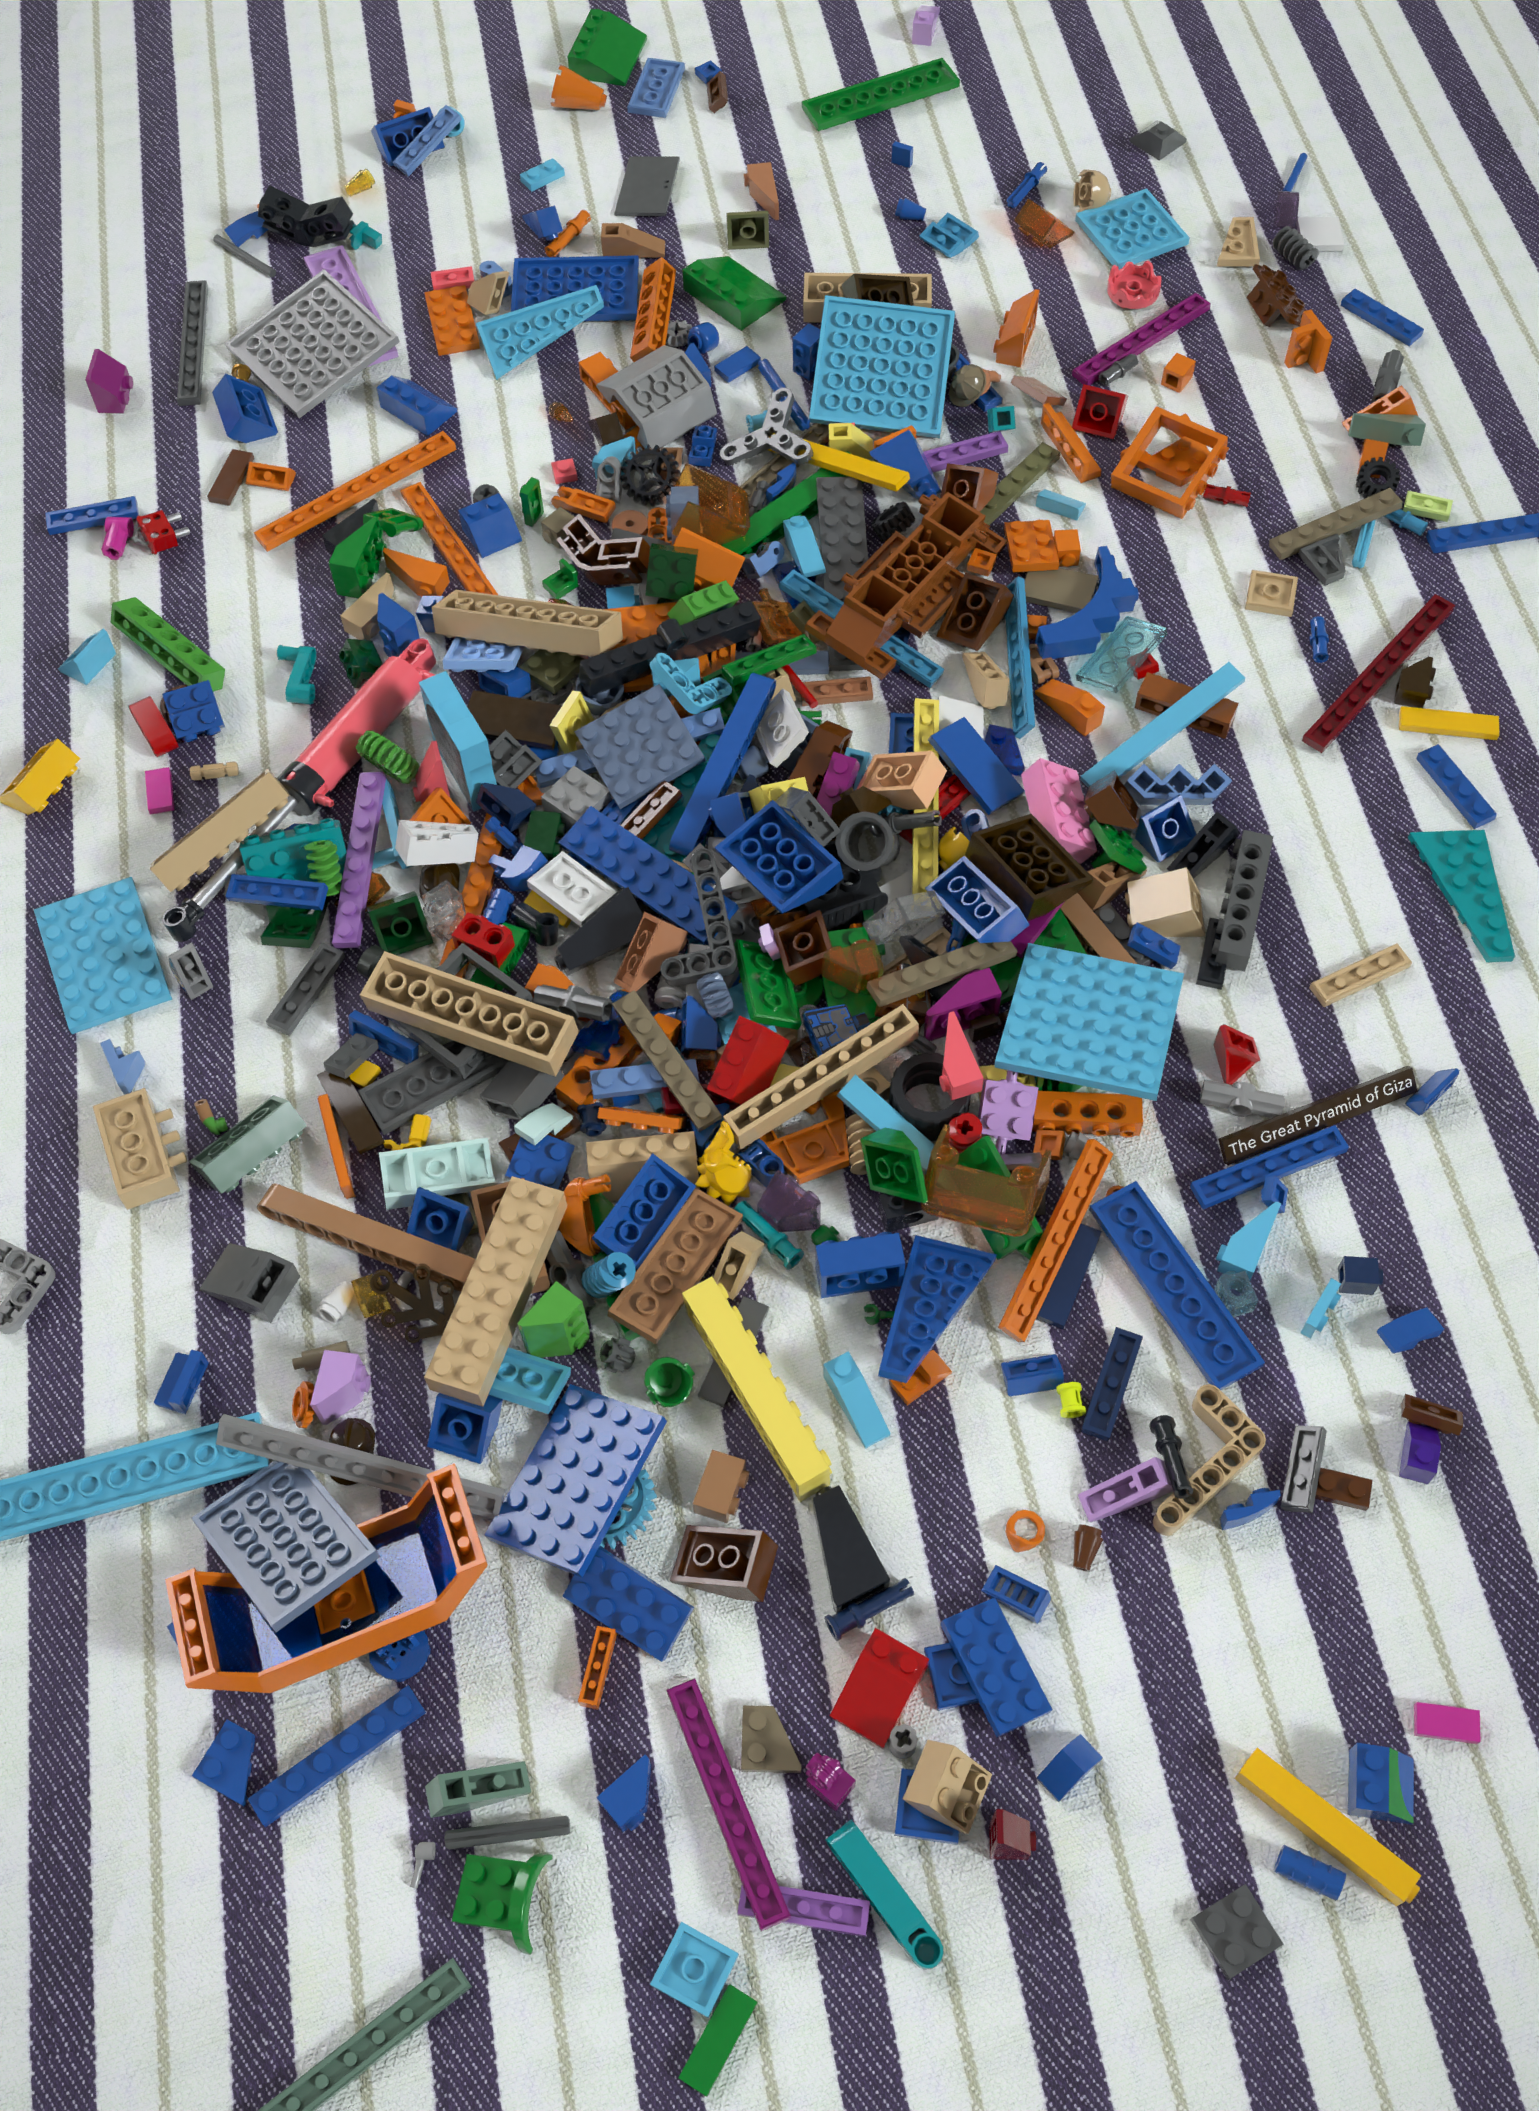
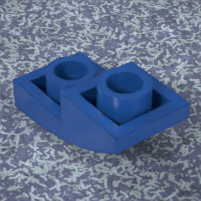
M258 211L238 219L224 230L232 242L239 247L251 236L254 235L258 239L269 229L262 227L265 220L258 217Z
M707 425L695 426L692 436V447L688 457L689 465L711 466L717 428Z
M1427 1307L1399 1317L1380 1327L1376 1332L1390 1351L1395 1354L1414 1349L1419 1341L1440 1336L1444 1328Z
M1260 1488L1250 1494L1245 1503L1246 1507H1244V1504H1233L1226 1507V1510L1223 1511L1219 1518L1222 1530L1247 1524L1264 1515L1279 1500L1281 1496L1280 1490L1270 1491L1269 1488Z

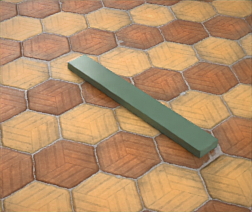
M450 1959L258 2111H316L472 1988L455 1959Z

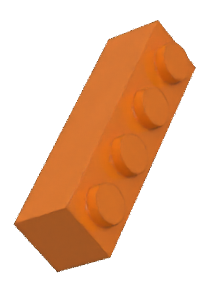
M601 1626L596 1628L578 1703L582 1707L599 1709L617 1637L616 1629Z

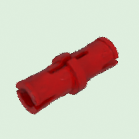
M1207 484L1203 498L1218 500L1225 505L1231 503L1248 507L1251 492L1231 489V486L1225 488Z

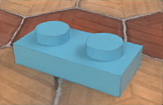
M552 158L521 173L520 180L532 192L565 176L564 168Z
M1332 1278L1330 1279L1306 1321L1301 1334L1311 1339L1315 1330L1322 1331L1329 1317L1324 1315L1328 1308L1334 1310L1341 1297L1337 1293L1341 1283Z

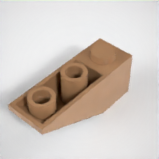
M602 223L601 244L603 256L639 255V258L665 257V240L624 223Z

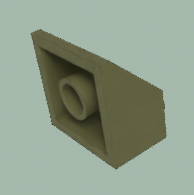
M768 211L726 213L728 250L769 248Z

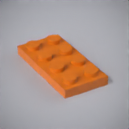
M454 286L452 288L424 292L438 356L480 349L471 306L467 303L468 294L466 286Z

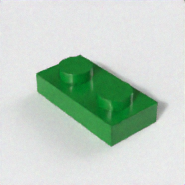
M531 477L521 487L519 496L521 497L525 524L533 527L543 515L544 508L540 482L538 479Z

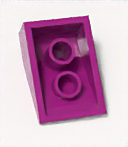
M990 968L976 969L965 975L926 1012L924 1038L933 1041L946 1037L948 1016L953 1011L963 1031L969 1029L970 1021L977 1016H987L993 1013L998 1016L1002 992Z

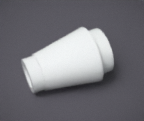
M343 1281L341 1285L319 1302L318 1314L325 1321L332 1324L342 1320L356 1293L355 1287L349 1282Z

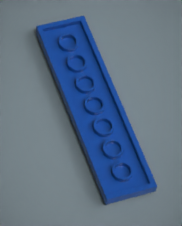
M590 806L579 818L578 822L559 841L561 847L620 888L625 889L629 887L633 897L675 926L687 931L688 935L701 944L709 945L694 875ZM708 884L705 885L703 888V890L706 892H710L714 889ZM723 895L728 919L730 920L739 907L734 901ZM712 908L708 914L716 916L720 913L721 909Z
M1137 1181L1090 1205L1089 1211L1209 1384L1223 1390L1263 1367L1265 1362Z

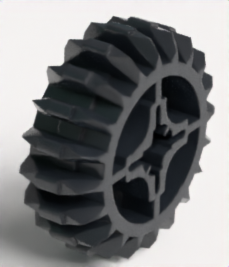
M649 444L646 445L645 451L638 447L639 453L636 455L633 451H630L632 459L625 458L624 462L628 466L621 467V471L625 474L620 476L621 481L625 482L622 485L623 489L628 490L627 496L629 498L633 497L635 503L641 500L643 506H646L649 501L650 505L654 507L656 500L663 504L662 498L670 495L671 487L680 484V480L676 477L680 476L681 472L677 469L679 466L678 462L673 461L674 455L672 453L668 454L666 448L660 451L658 445H655L652 450ZM652 460L650 464L642 465L643 462ZM663 463L667 466L666 480L660 476ZM636 471L641 475L638 488L634 484ZM652 472H653L654 475L656 476V478H654V477H653V478H650V477H649V479H648L647 476L645 475V473H646V474H649V473L652 474ZM653 486L660 487L657 490L646 492L649 491Z

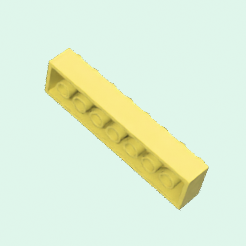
M710 1277L683 1292L682 1295L688 1317L712 1357L716 1360L799 1502L829 1486L830 1474H832L829 1466L832 1464L828 1455L823 1449L821 1451L817 1449L814 1442L816 1437L809 1425L803 1426L799 1418L801 1412L793 1400L791 1402L787 1400L785 1395L787 1390L779 1376L773 1377L770 1370L772 1365L764 1352L759 1354L755 1346L758 1344L755 1336L750 1329L745 1331L741 1323L743 1318L736 1306H730L727 1300L729 1295L723 1284H716L713 1277Z

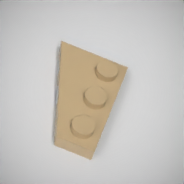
M1233 217L1218 258L1217 267H1249L1255 264L1259 265L1260 256L1254 217Z

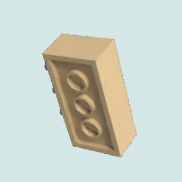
M145 1088L92 1106L117 1194L127 1210L180 1191L173 1167L186 1163L187 1158L184 1152L170 1157L166 1146L167 1144L179 1141L180 1135L177 1130L163 1135L160 1126L161 1122L174 1118L170 1108L156 1113L154 1103Z

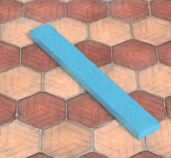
M1230 662L1226 663L1081 775L1080 780L1089 788L1090 785L1114 770L1119 778H1121L1244 683L1245 677Z

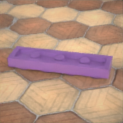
M997 431L924 451V454L934 473L945 470L947 463L963 465L1007 453L1008 444L1002 433Z
M741 1886L737 1915L755 1918L744 1888ZM779 1886L791 1915V1919L782 1923L866 1937L870 1901Z

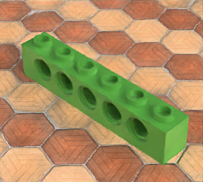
M133 597L112 603L110 623L187 686L209 680L213 692L223 688L225 668L139 599Z

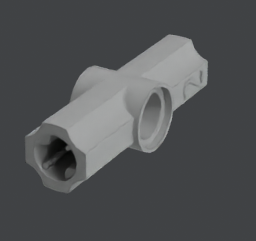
M1204 1079L1200 1094V1103L1226 1108L1232 1115L1238 1117H1247L1255 1114L1273 1118L1282 1114L1285 1102L1283 1095L1256 1090L1254 1085L1247 1082H1236L1230 1085Z

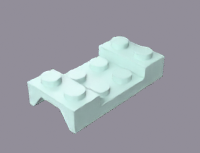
M488 1138L379 1153L386 1210L413 1206V1200H415L417 1188L419 1187L441 1196L468 1192L469 1198H472L470 1191L495 1185Z

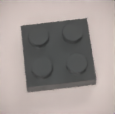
M1246 1884L1190 1919L1227 1980L1284 1945Z

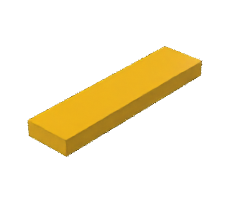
M1401 706L1399 710V730L1497 740L1499 737V716Z

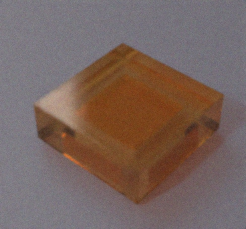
M689 1051L688 1059L696 1060L697 1071H715V1051Z

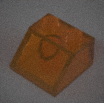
M1029 198L1014 219L1020 225L1018 229L1027 236L1029 234L1033 235L1032 241L1040 247L1045 244L1052 248L1075 233L1048 210Z

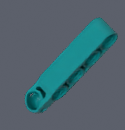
M849 1820L825 1839L827 1845L867 1901H870V1905L912 1961L919 1968L925 1970L933 1969L942 1960L943 1945L941 1940L861 1830L852 1820Z

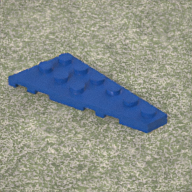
M915 1235L879 1368V1377L903 1383L908 1382L994 1264L997 1254Z

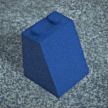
M910 430L901 433L869 452L875 462L909 472L910 480L902 488L919 500L923 494L930 497L932 494L937 496V494L941 493L939 484L925 454Z

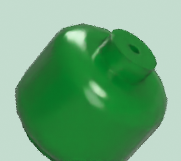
M825 1224L820 1225L811 1234V1242L815 1246L829 1240L841 1241L837 1237L839 1232L833 1226L829 1228Z

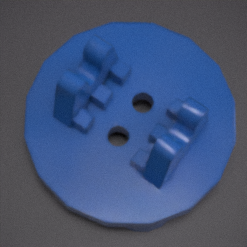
M424 1630L369 1652V1660L375 1671L385 1679L395 1682H403L417 1674L426 1663L431 1651L428 1637ZM397 1643V1647L393 1648V1644ZM405 1651V1655L401 1656V1652Z

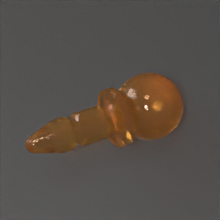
M561 402L550 404L548 412L552 418L558 421H573L572 415L569 414L568 409Z

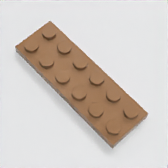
M696 1188L638 1268L633 1281L623 1289L610 1307L607 1316L650 1342L657 1344L684 1305L682 1293L699 1283L742 1221L743 1214Z

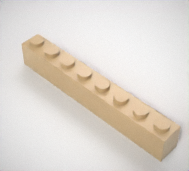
M902 1004L724 1115V1121L729 1124L734 1135V1142L740 1150L848 1083L855 1074L859 1076L918 1039L919 1023Z

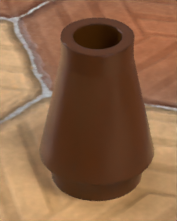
M1079 1524L1078 1531H1074L1073 1568L1090 1572L1091 1565L1103 1541L1101 1537L1102 1530Z

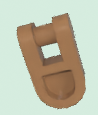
M1030 644L1031 674L1034 683L1037 685L1043 683L1045 679L1058 678L1060 674L1059 669L1052 657L1042 659L1038 653L1037 645Z

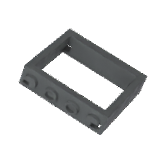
M463 943L457 949L452 950L448 958L439 967L435 968L455 976L469 962L515 997L533 1003L531 992ZM392 1019L397 1029L413 1039L464 1080L489 1054L467 1045L455 1056L420 1028Z

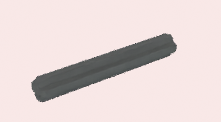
M558 1816L447 1830L444 1841L447 1849H457L568 1835L571 1829L570 1819L568 1816Z

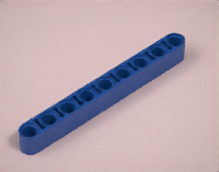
M751 673L672 835L669 845L670 851L688 856L699 843L702 845L713 822L709 814V807L711 806L709 800L726 795L776 689L775 679Z

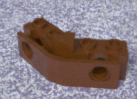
M580 513L562 528L568 537L564 540L561 537L557 539L562 548L590 582L600 586L642 583L643 579L639 573H648L650 546L643 537L601 540Z

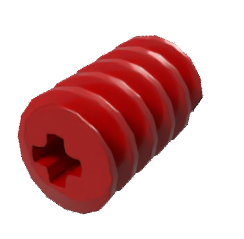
M967 1112L950 1121L947 1127L945 1154L951 1160L981 1139L982 1123L977 1116Z

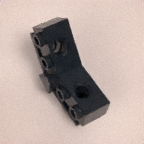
M269 185L259 202L258 217L265 220L262 227L302 246L317 247L345 240L355 224L353 220H350L354 213L342 196L309 205Z

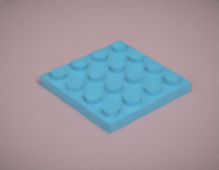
M1147 188L1107 202L1102 207L1076 213L1075 217L1078 225L1109 262L1119 267V270L1127 262L1136 264L1189 244L1190 237Z

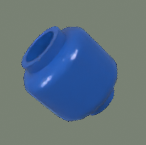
M709 322L692 327L688 333V345L694 343L700 354L714 350L719 344V333L716 327Z

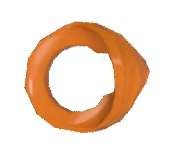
M1020 1510L1009 1518L1005 1533L1011 1548L1015 1552L1028 1551L1043 1541L1045 1525L1042 1518L1034 1511ZM1020 1519H1029L1037 1527L1036 1536L1029 1541L1016 1535L1014 1527L1015 1523Z

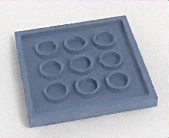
M660 684L574 731L620 809L652 792L664 780L670 782L706 761Z

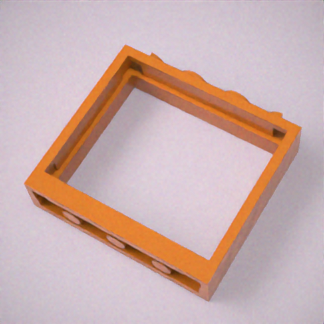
M1156 406L1112 472L1111 487L1183 519L1187 511L1193 509L1198 494H1203L1209 477L1215 475L1220 460L1226 458V453L1229 450V447H1227L1228 437ZM1161 426L1213 448L1181 498L1129 476Z

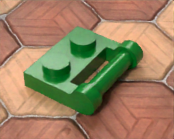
M393 508L367 513L363 516L364 524L374 516L378 517L380 527L389 537L398 536L400 533L409 530L419 531L423 528V521L420 517Z

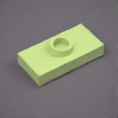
M1407 491L1403 511H1410L1412 515L1448 522L1453 500Z

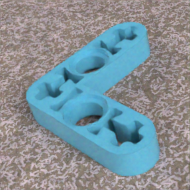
M658 653L650 662V668L684 709L691 714L701 713L724 702L732 693L730 684L719 677L695 687L677 664L664 653Z

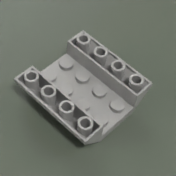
M666 345L661 346L596 385L609 404L615 400L619 401L640 428L637 435L638 441L644 448L649 444L652 450L655 445H658L661 449L717 414L709 383L683 350Z

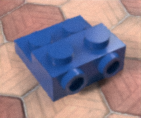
M209 680L162 694L178 741L183 740L184 743L197 740V735L207 733V736L215 735L221 732L220 728L225 727Z

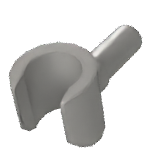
M420 1842L416 1846V1866L410 1887L418 1888L424 1860L435 1859V1842Z

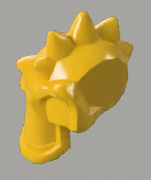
M723 1120L714 1139L704 1150L703 1156L698 1158L701 1165L697 1166V1170L701 1173V1176L695 1185L707 1188V1194L715 1199L721 1196L724 1204L729 1206L736 1197H750L751 1168L747 1163L744 1165L745 1161L742 1159L738 1161L740 1158L737 1155L733 1157L734 1153L729 1149L734 1143V1135L729 1124Z

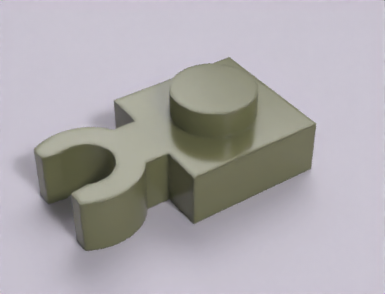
M803 600L788 617L803 634L806 632L804 630L806 623L816 613ZM809 633L810 640L817 644L820 640Z

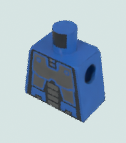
M844 1004L805 1011L802 1022L817 1057L870 1025L866 1013L851 1016L848 1007Z

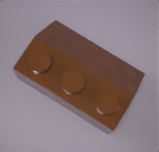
M1115 770L1089 786L1084 801L1086 803L1084 809L1091 818L1095 817L1100 823L1129 829L1138 827L1141 809Z

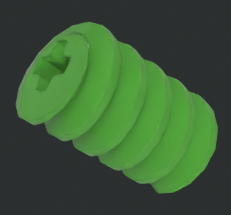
M319 840L304 845L305 850L312 851V853L306 855V859L314 860V862L307 865L308 869L316 870L310 873L309 877L317 879L315 882L325 883L329 887L326 896L340 893L342 874L339 872L341 869L340 864L337 863L339 861V856L336 854L337 845L327 840Z

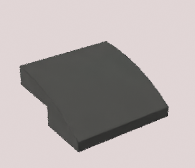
M506 730L489 746L496 783L500 786L516 789L543 762L528 746H522Z

